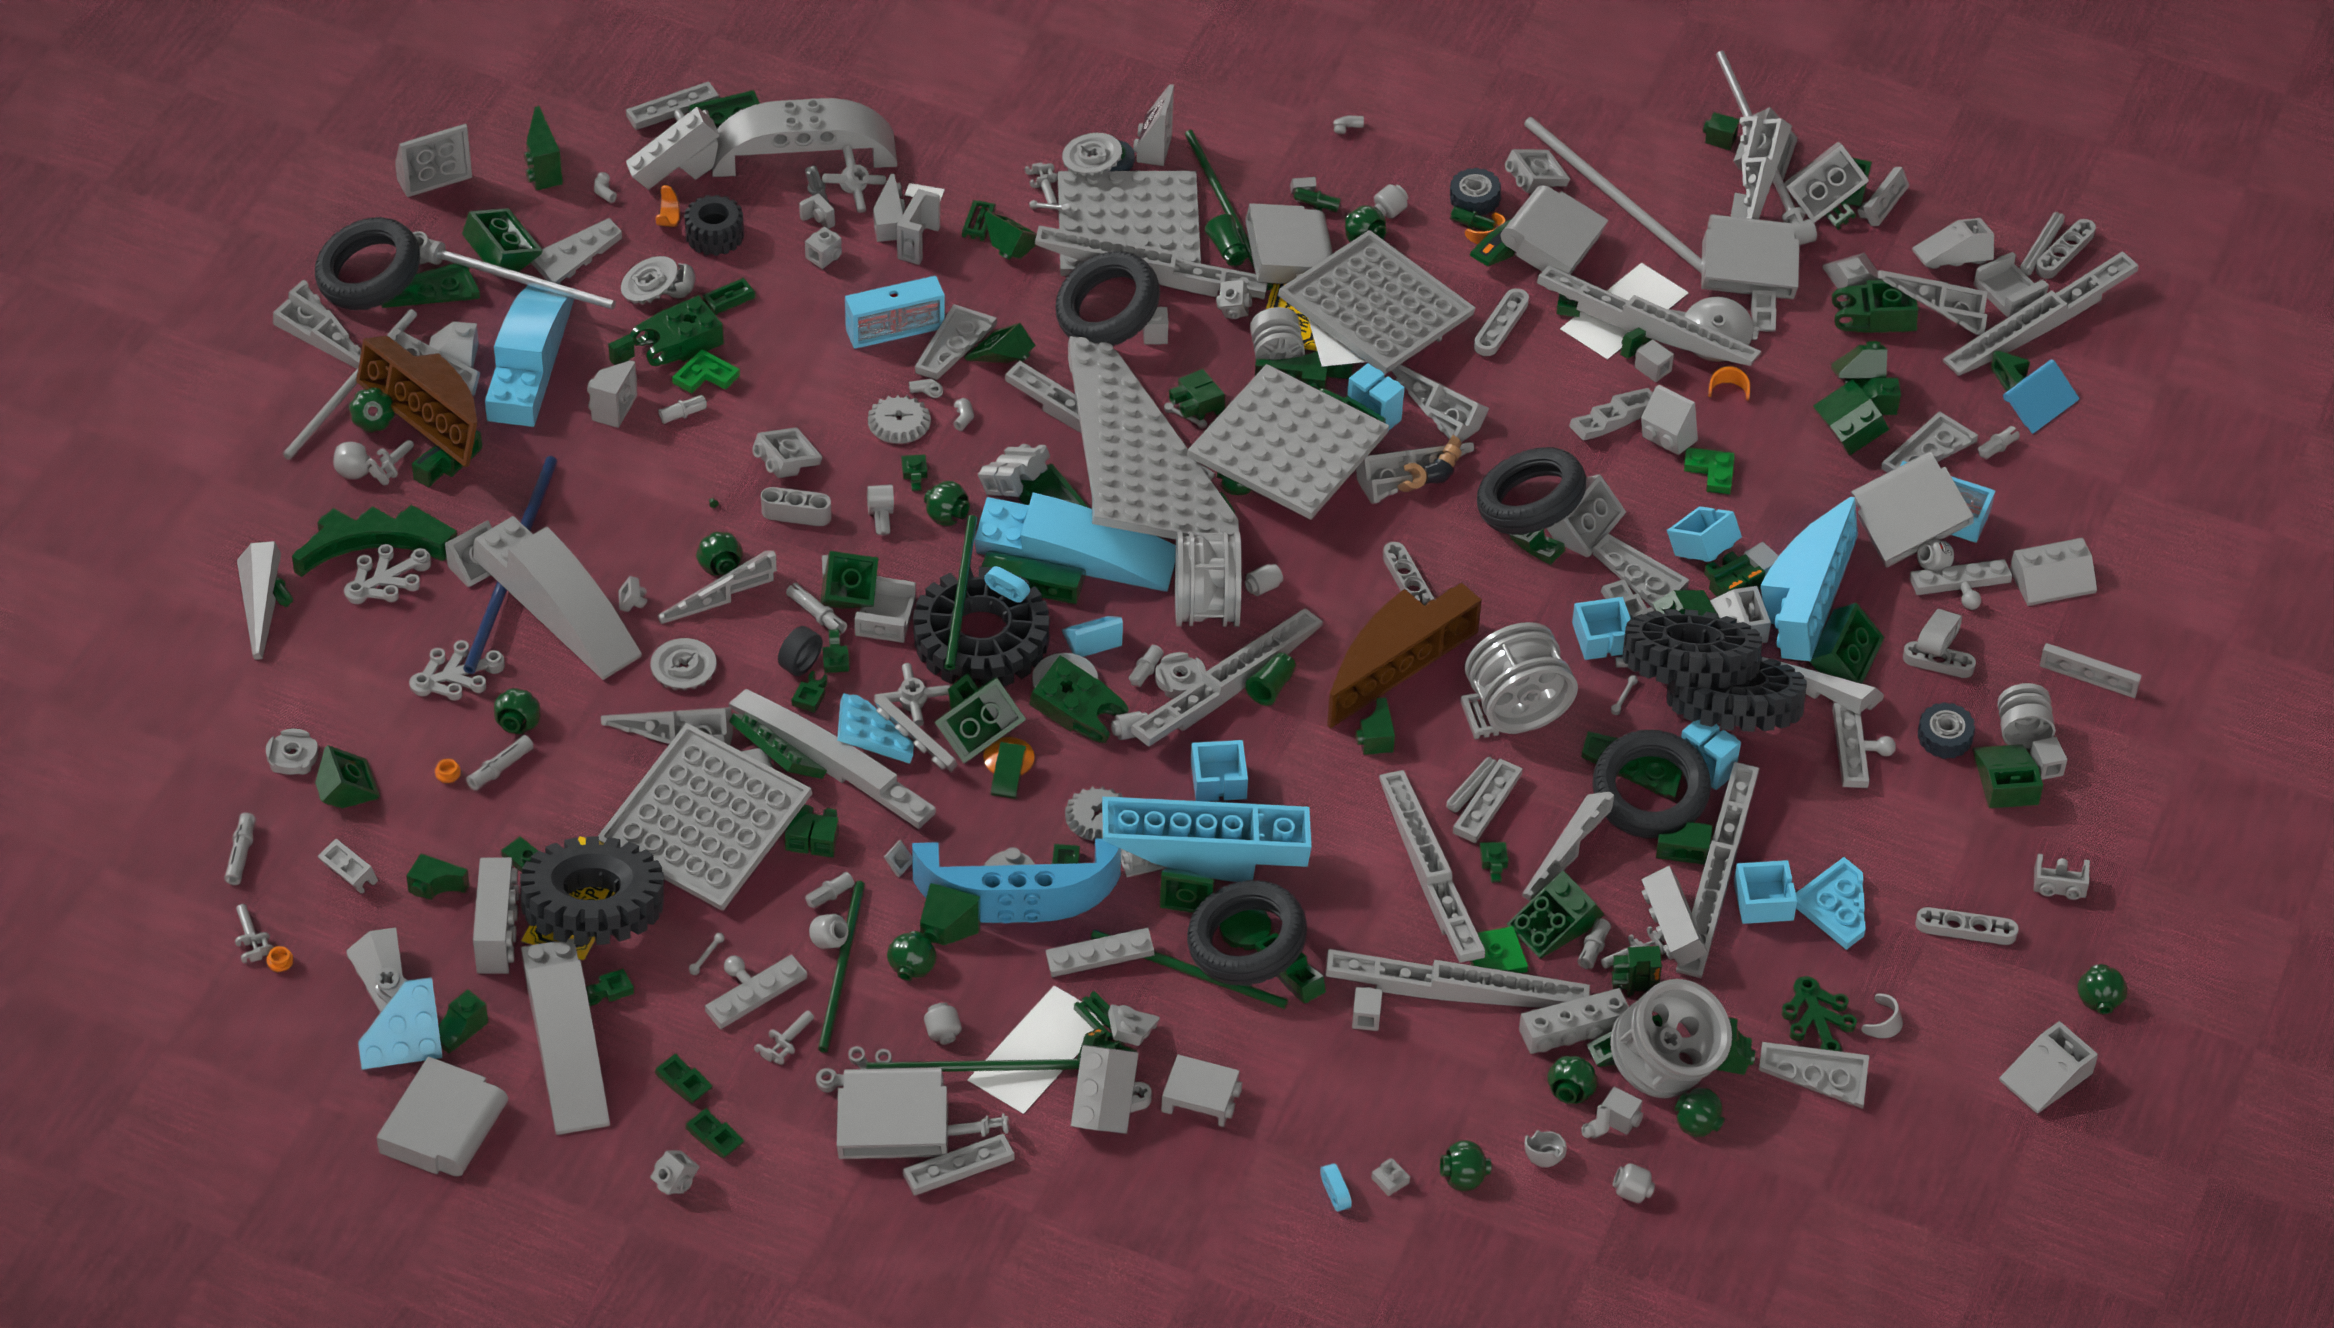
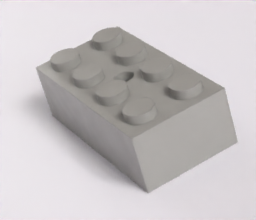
M480 858L473 935L477 973H509V964L514 963L515 949L512 946L513 942H516V926H514V921L518 920L516 900H519L520 888L519 885H515L518 883V869L513 868L512 858Z

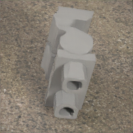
M1021 444L1019 447H1007L1004 450L1005 454L1000 455L996 462L982 466L978 477L986 495L1019 497L1023 491L1021 480H1035L1040 473H1044L1048 469L1045 462L1050 458V453L1046 445H1038L1036 448H1032L1028 444Z

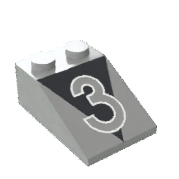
M1169 84L1147 112L1144 123L1139 124V139H1135L1133 151L1137 153V162L1164 166L1172 138L1173 84Z

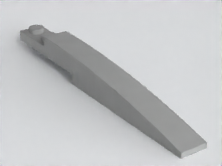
M1040 225L1038 227L1035 240L1036 245L1082 262L1106 252H1129L1141 257L1152 267L1160 285L1217 297L1221 282L1244 280L1252 297L1265 298L1267 283L1257 282L1256 274L1176 259L1177 252Z
M2122 251L2059 292L2054 293L2051 290L1943 359V362L1958 376L1991 362L1995 351L2008 353L2054 329L2102 299V293L2137 272L2138 264Z
M1548 266L1538 276L1537 284L1544 286L1548 290L1558 292L1568 299L1578 301L1577 310L1628 331H1633L1639 327L1646 331L1645 337L1699 354L1749 366L1761 354V351L1636 295L1628 301L1552 266Z
M1021 361L1005 374L1006 382L1042 403L1044 412L1082 433L1076 395ZM1199 464L1211 480L1215 473Z
M1306 608L1203 673L1201 682L1133 724L1131 733L1147 746H1151L1177 728L1184 731L1244 689L1247 679L1256 674L1276 654L1281 652L1288 655L1323 625V621Z
M747 689L729 703V707L739 714L749 713L757 717L760 724L771 729L773 733L825 768L827 774L841 783L845 780L849 781L919 829L936 814V807L897 782V774L850 744L837 741L835 735L796 713Z
M1737 762L1733 764L1692 910V915L1708 954L1759 772L1758 767ZM1708 954L1681 967L1677 964L1676 972L1702 978Z
M1404 770L1379 775L1392 815L1442 934L1447 935L1459 963L1485 958V949L1452 881V871Z
M1332 949L1328 950L1325 976L1376 984L1375 989H1381L1382 992L1413 997L1545 1008L1589 996L1590 985L1440 960H1434L1433 965L1430 966Z

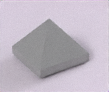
M901 840L884 856V859L897 877H900L913 863L912 855Z

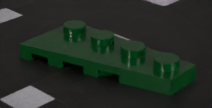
M455 263L416 274L412 282L401 294L396 295L394 299L387 303L384 302L381 307L390 308L480 299V292L468 267Z
M744 713V715L732 714L729 722L787 772L820 779L824 778L827 772L825 768L773 733L771 729L760 724L757 717L749 713Z
M1588 731L1581 757L1597 764L1604 750L1618 738ZM1646 756L1628 762L1622 767L1618 775L1675 802L1683 772L1674 763L1664 758Z

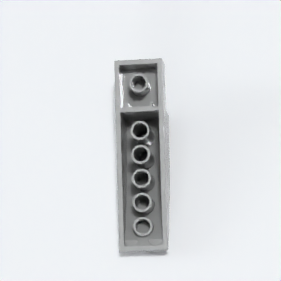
M512 516L475 538L473 558L602 680L641 657L642 653L605 594L578 559L548 527L532 534Z
M574 938L568 939L566 942L555 941L521 947L523 968L556 1135L610 1126L581 961L577 957Z

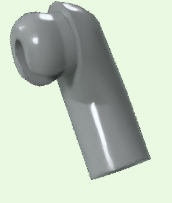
M1347 115L1335 119L1333 123L1334 132L1344 134L1346 127L1363 128L1364 116Z
M605 172L598 173V178H595L594 191L601 198L609 203H613L617 198V194L609 189L608 181L610 176Z
M933 379L909 382L910 394L923 392L932 398H938L943 393L942 386Z
M961 398L954 404L955 408L958 407L956 411L960 413V416L954 421L953 425L959 431H962L974 418L972 404L966 398Z
M1599 1105L1597 1107V1119L1589 1122V1124H1584L1581 1128L1582 1135L1585 1138L1592 1137V1139H1595L1607 1133L1610 1125L1611 1107L1608 1105Z

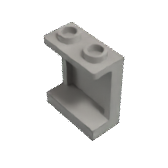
M921 189L917 190L897 224V259L917 265L920 264L923 259V231L926 228L938 231L940 228V195Z
M2013 252L1981 265L1977 268L1974 286L1978 290L1988 291L1987 298L2007 318L2047 294L2049 287L2044 280L2036 283L2031 281L2015 265L2016 255Z
M877 576L874 606L864 607L860 609V612H856L855 635L904 643L916 602V583Z
M1177 1055L1162 1095V1112L1172 1114L1174 1107L1178 1106L1217 1116L1219 1118L1218 1126L1224 1127L1226 1119H1231L1235 1109L1234 1097L1239 1098L1243 1082L1239 1081V1070Z

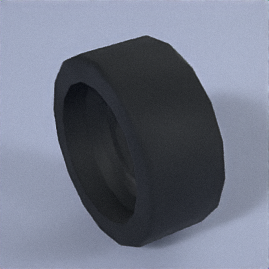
M806 626L795 628L784 640L779 650L778 664L794 676L805 674L812 668L821 653L823 646L822 637Z

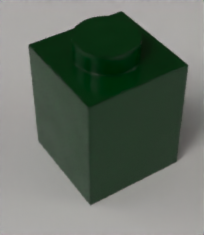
M1714 112L1711 119L1705 121L1703 133L1706 134L1705 143L1731 150L1738 135L1740 119Z

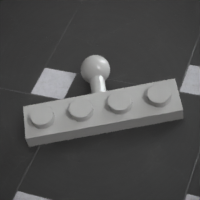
M708 81L626 109V117L635 130L673 117L679 121L685 116V113L689 112V105L718 99L719 95Z
M2005 559L1949 566L1938 571L1919 570L1910 572V581L1916 595L1961 589L1963 593L1962 604L1969 610H1974L1981 604L1980 594L1972 590V588L2011 583L2012 574Z
M1834 703L1832 710L1842 787L1868 788L1869 775L1865 751H1877L1882 756H1890L1896 750V743L1888 736H1883L1877 741H1864L1861 715L1838 703Z
M791 954L751 978L745 971L744 960L739 956H730L724 963V970L728 975L737 977L742 984L705 1005V1012L721 1030L805 980L807 972Z

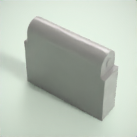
M1541 185L1535 189L1501 232V240L1507 247L1517 252L1516 256L1542 272L1548 266H1552L1571 275L1601 236L1608 219L1564 192L1558 193L1548 186Z
M1249 203L1245 222L1257 282L1287 284L1297 278L1296 274H1303L1333 254L1326 218L1323 212L1304 209V206Z
M1710 214L1708 229L1702 241L1701 289L1752 294V290L1776 291V297L1794 299L1798 289L1799 239H1795V225L1793 223Z
M1930 451L1851 491L1852 497H1855V504L1859 508L1858 518L1886 568L1918 552L1920 545L1930 539L1942 540L1974 523L1973 514L1946 467L1940 468Z
M427 1057L377 1135L379 1153L434 1174L442 1171L453 1176H461L508 1102V1096L499 1087L486 1083V1077Z
M942 1067L844 1070L843 1088L838 1089L837 1151L839 1159L938 1157L947 1154L948 1094L947 1086H944Z

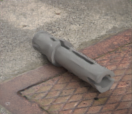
M793 583V586L790 585L786 591L787 596L791 597L817 619L816 622L818 624L825 625L828 629H839L842 634L845 632L847 623L833 613L832 608L821 604L798 583Z
M523 735L515 743L499 753V755L483 762L480 769L466 778L468 785L477 791L491 779L495 780L500 776V772L534 748L531 739Z
M242 813L240 815L238 828L233 833V848L224 880H227L226 882L232 885L241 883L248 849L253 843L254 837L252 834L256 817L250 813Z

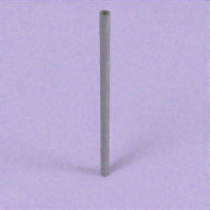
M410 309L397 323L395 328L403 332L416 318L417 313ZM392 329V330L389 332V334L387 335V336H389L390 338H391L393 329ZM358 369L283 452V456L286 459L290 460L357 385Z

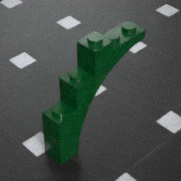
M1318 351L1308 355L1288 359H1256L1255 376L1268 364L1317 390L1326 389L1327 377L1349 379L1352 376L1354 363L1322 366Z
M412 504L400 512L396 519L373 506L365 513H362L357 520L333 508L317 522L318 533L314 534L304 546L297 549L292 555L293 569L295 574L303 577L313 568L331 558L352 551L379 548L384 544L391 545L393 548L409 549L412 551L422 548L431 557L443 562L447 558L445 543L457 537V530Z

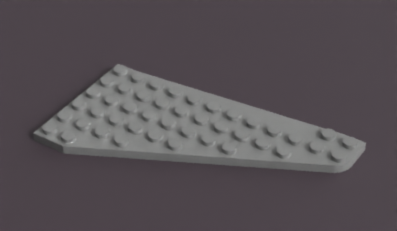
M1070 336L1068 341V362L1073 376L1092 494V524L1176 539L1177 531H1182L1183 536H1189V531H1192L1194 533L1227 532L1228 536L1234 537V532H1239L1237 516L1197 461L1187 457V447L1119 353L1110 343H1092L1083 337Z

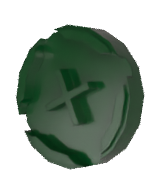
M1264 910L1242 911L1230 916L1220 924V935L1223 941L1236 949L1237 947L1244 948V950L1255 949V943L1270 936L1271 919Z

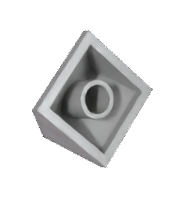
M488 520L445 543L448 567L467 587L491 575L473 558L475 538L492 529Z

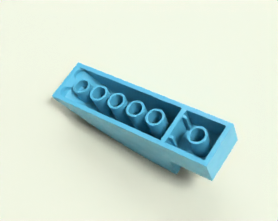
M527 285L516 297L505 317L494 345L496 368L485 399L487 421L530 427L535 426L574 298Z
M1037 493L1032 494L1029 505L987 497L974 539L976 553L986 555L988 551L1085 569L1086 576L1168 592L1175 566L1176 545L1155 535L1092 524V509Z
M1849 497L1805 528L1780 554L1761 584L1762 601L1770 622L1775 624V628L1779 630L1777 647L1781 649V658L1811 661L1858 537L1855 497Z
M1102 796L1103 841L1149 862L1172 869L1191 871L1208 878L1241 883L1242 881L1253 880L1256 864L1308 867L1311 852L1309 807Z

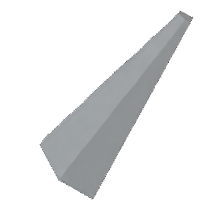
M1759 116L1740 117V124L1743 126V135H1741V142L1744 145L1742 173L1743 186L1746 188V198H1744V204L1747 206L1746 218L1759 220L1792 125L1782 118L1763 120Z
M1473 442L1462 443L1459 448L1462 451L1461 456L1474 451ZM1445 446L1368 455L1356 468L1357 481L1370 502L1378 503L1381 499L1398 492L1397 485L1406 480L1412 482V474L1404 470V465L1416 463L1422 467L1430 464L1443 454L1442 451Z
M762 552L658 614L660 623H667L730 603L731 594L774 581L773 572L777 571L775 552Z
M1603 792L1586 796L1522 894L1524 898L1531 901L1578 857L1580 841L1611 812L1614 800L1612 793Z

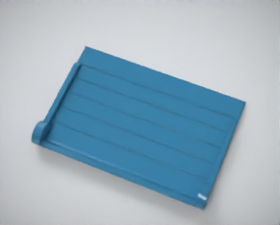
M2052 359L2003 394L2004 400L2010 402L2023 424L2028 427L2032 434L2080 399L2057 363Z

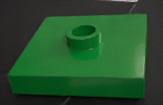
M1513 926L1477 933L1485 949V958L1471 960V966L1514 973H1525L1528 971V965Z

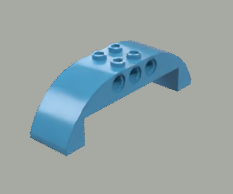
M1103 838L1095 839V863L939 867L938 842L912 843L913 882L922 895L926 898L930 883L979 896L980 922L1034 923L1074 917L1088 911L1105 899L1121 876V848L1103 841Z

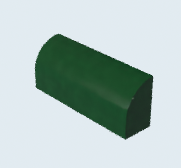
M992 551L986 553L981 566L992 568L997 566L1012 572L1015 576H1021L1029 581L1030 589L1036 587L1042 594V598L1077 604L1086 577L1085 569Z

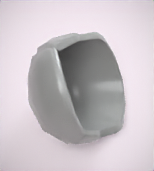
M678 263L680 267L678 269V281L673 283L674 288L667 290V295L677 299L687 296L694 288L696 281L694 269L690 265Z
M345 442L336 447L333 465L336 472L344 478L360 479L368 474L371 464L366 465L365 462L371 459V457L366 454L364 445L356 442Z
M1537 1130L1531 1138L1528 1135L1525 1137L1526 1155L1531 1163L1539 1167L1554 1166L1566 1155V1142L1560 1134L1552 1131L1541 1132Z

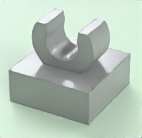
M1316 177L1292 179L1290 184L1291 194H1294L1298 187L1314 192Z
M629 576L619 589L620 610L629 612L634 605L638 608H643L647 603V599L643 598L647 590L639 587V578Z
M1391 1158L1383 1162L1381 1167L1374 1170L1371 1179L1387 1196H1390L1410 1182V1176Z

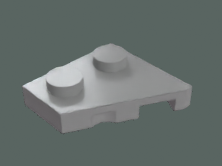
M1111 1004L1108 1012L1113 1039L1137 1046L1143 1042L1144 1038L1150 1035L1152 1028L1155 1029L1160 1020L1158 1016L1135 1011L1126 1005L1116 1006Z

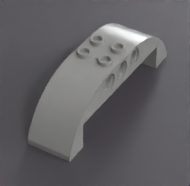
M820 98L765 102L737 112L717 129L719 133L717 137L718 148L714 167L712 168L713 177L736 176L735 156L842 150L845 146H851L852 149L872 148L874 168L897 167L894 131L890 124L876 111L850 100Z

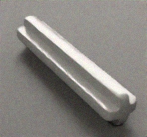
M1487 757L1447 800L1446 807L1448 810L1455 813L1462 808L1484 783L1496 765V760Z

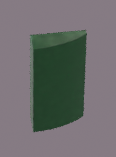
M1053 463L1048 464V469L1044 473H1040L1035 480H1021L1023 491L1018 498L1025 505H1029L1032 494L1037 493L1089 508Z

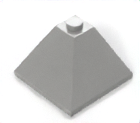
M466 124L399 144L395 161L397 181L406 197L472 178Z

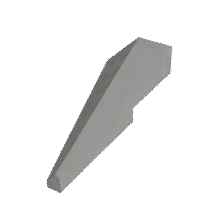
M1878 271L1879 279L1978 336L1985 333L1988 314H1984L1988 291L1893 272Z
M303 279L289 292V299L273 312V325L358 369L361 349L358 345H354L347 331L331 311L326 310L320 302L318 295L313 294L308 287V283Z
M1401 364L1391 370L1397 377V381L1404 385L1409 391V395L1425 414L1432 418L1437 424V428L1449 440L1452 435H1455L1463 442L1480 429L1489 410L1488 407Z
M275 541L251 543L237 559L252 654L255 660L263 659L276 601L273 589L281 552Z
M1762 657V661H1765V660L1768 659V658ZM1788 664L1795 668V672H1801L1804 675V679L1807 681V695L1815 699L1822 694L1858 715L1866 708L1871 710L1884 698V694L1875 687Z
M731 707L601 716V725L643 735L644 737L667 744L673 741L686 723L728 745L731 744L733 726L729 722L732 716Z
M396 928L369 931L347 949L348 959L353 963L356 973L363 980L368 993L380 1013L387 1003L379 998L376 993V973L381 968L390 967L403 976Z

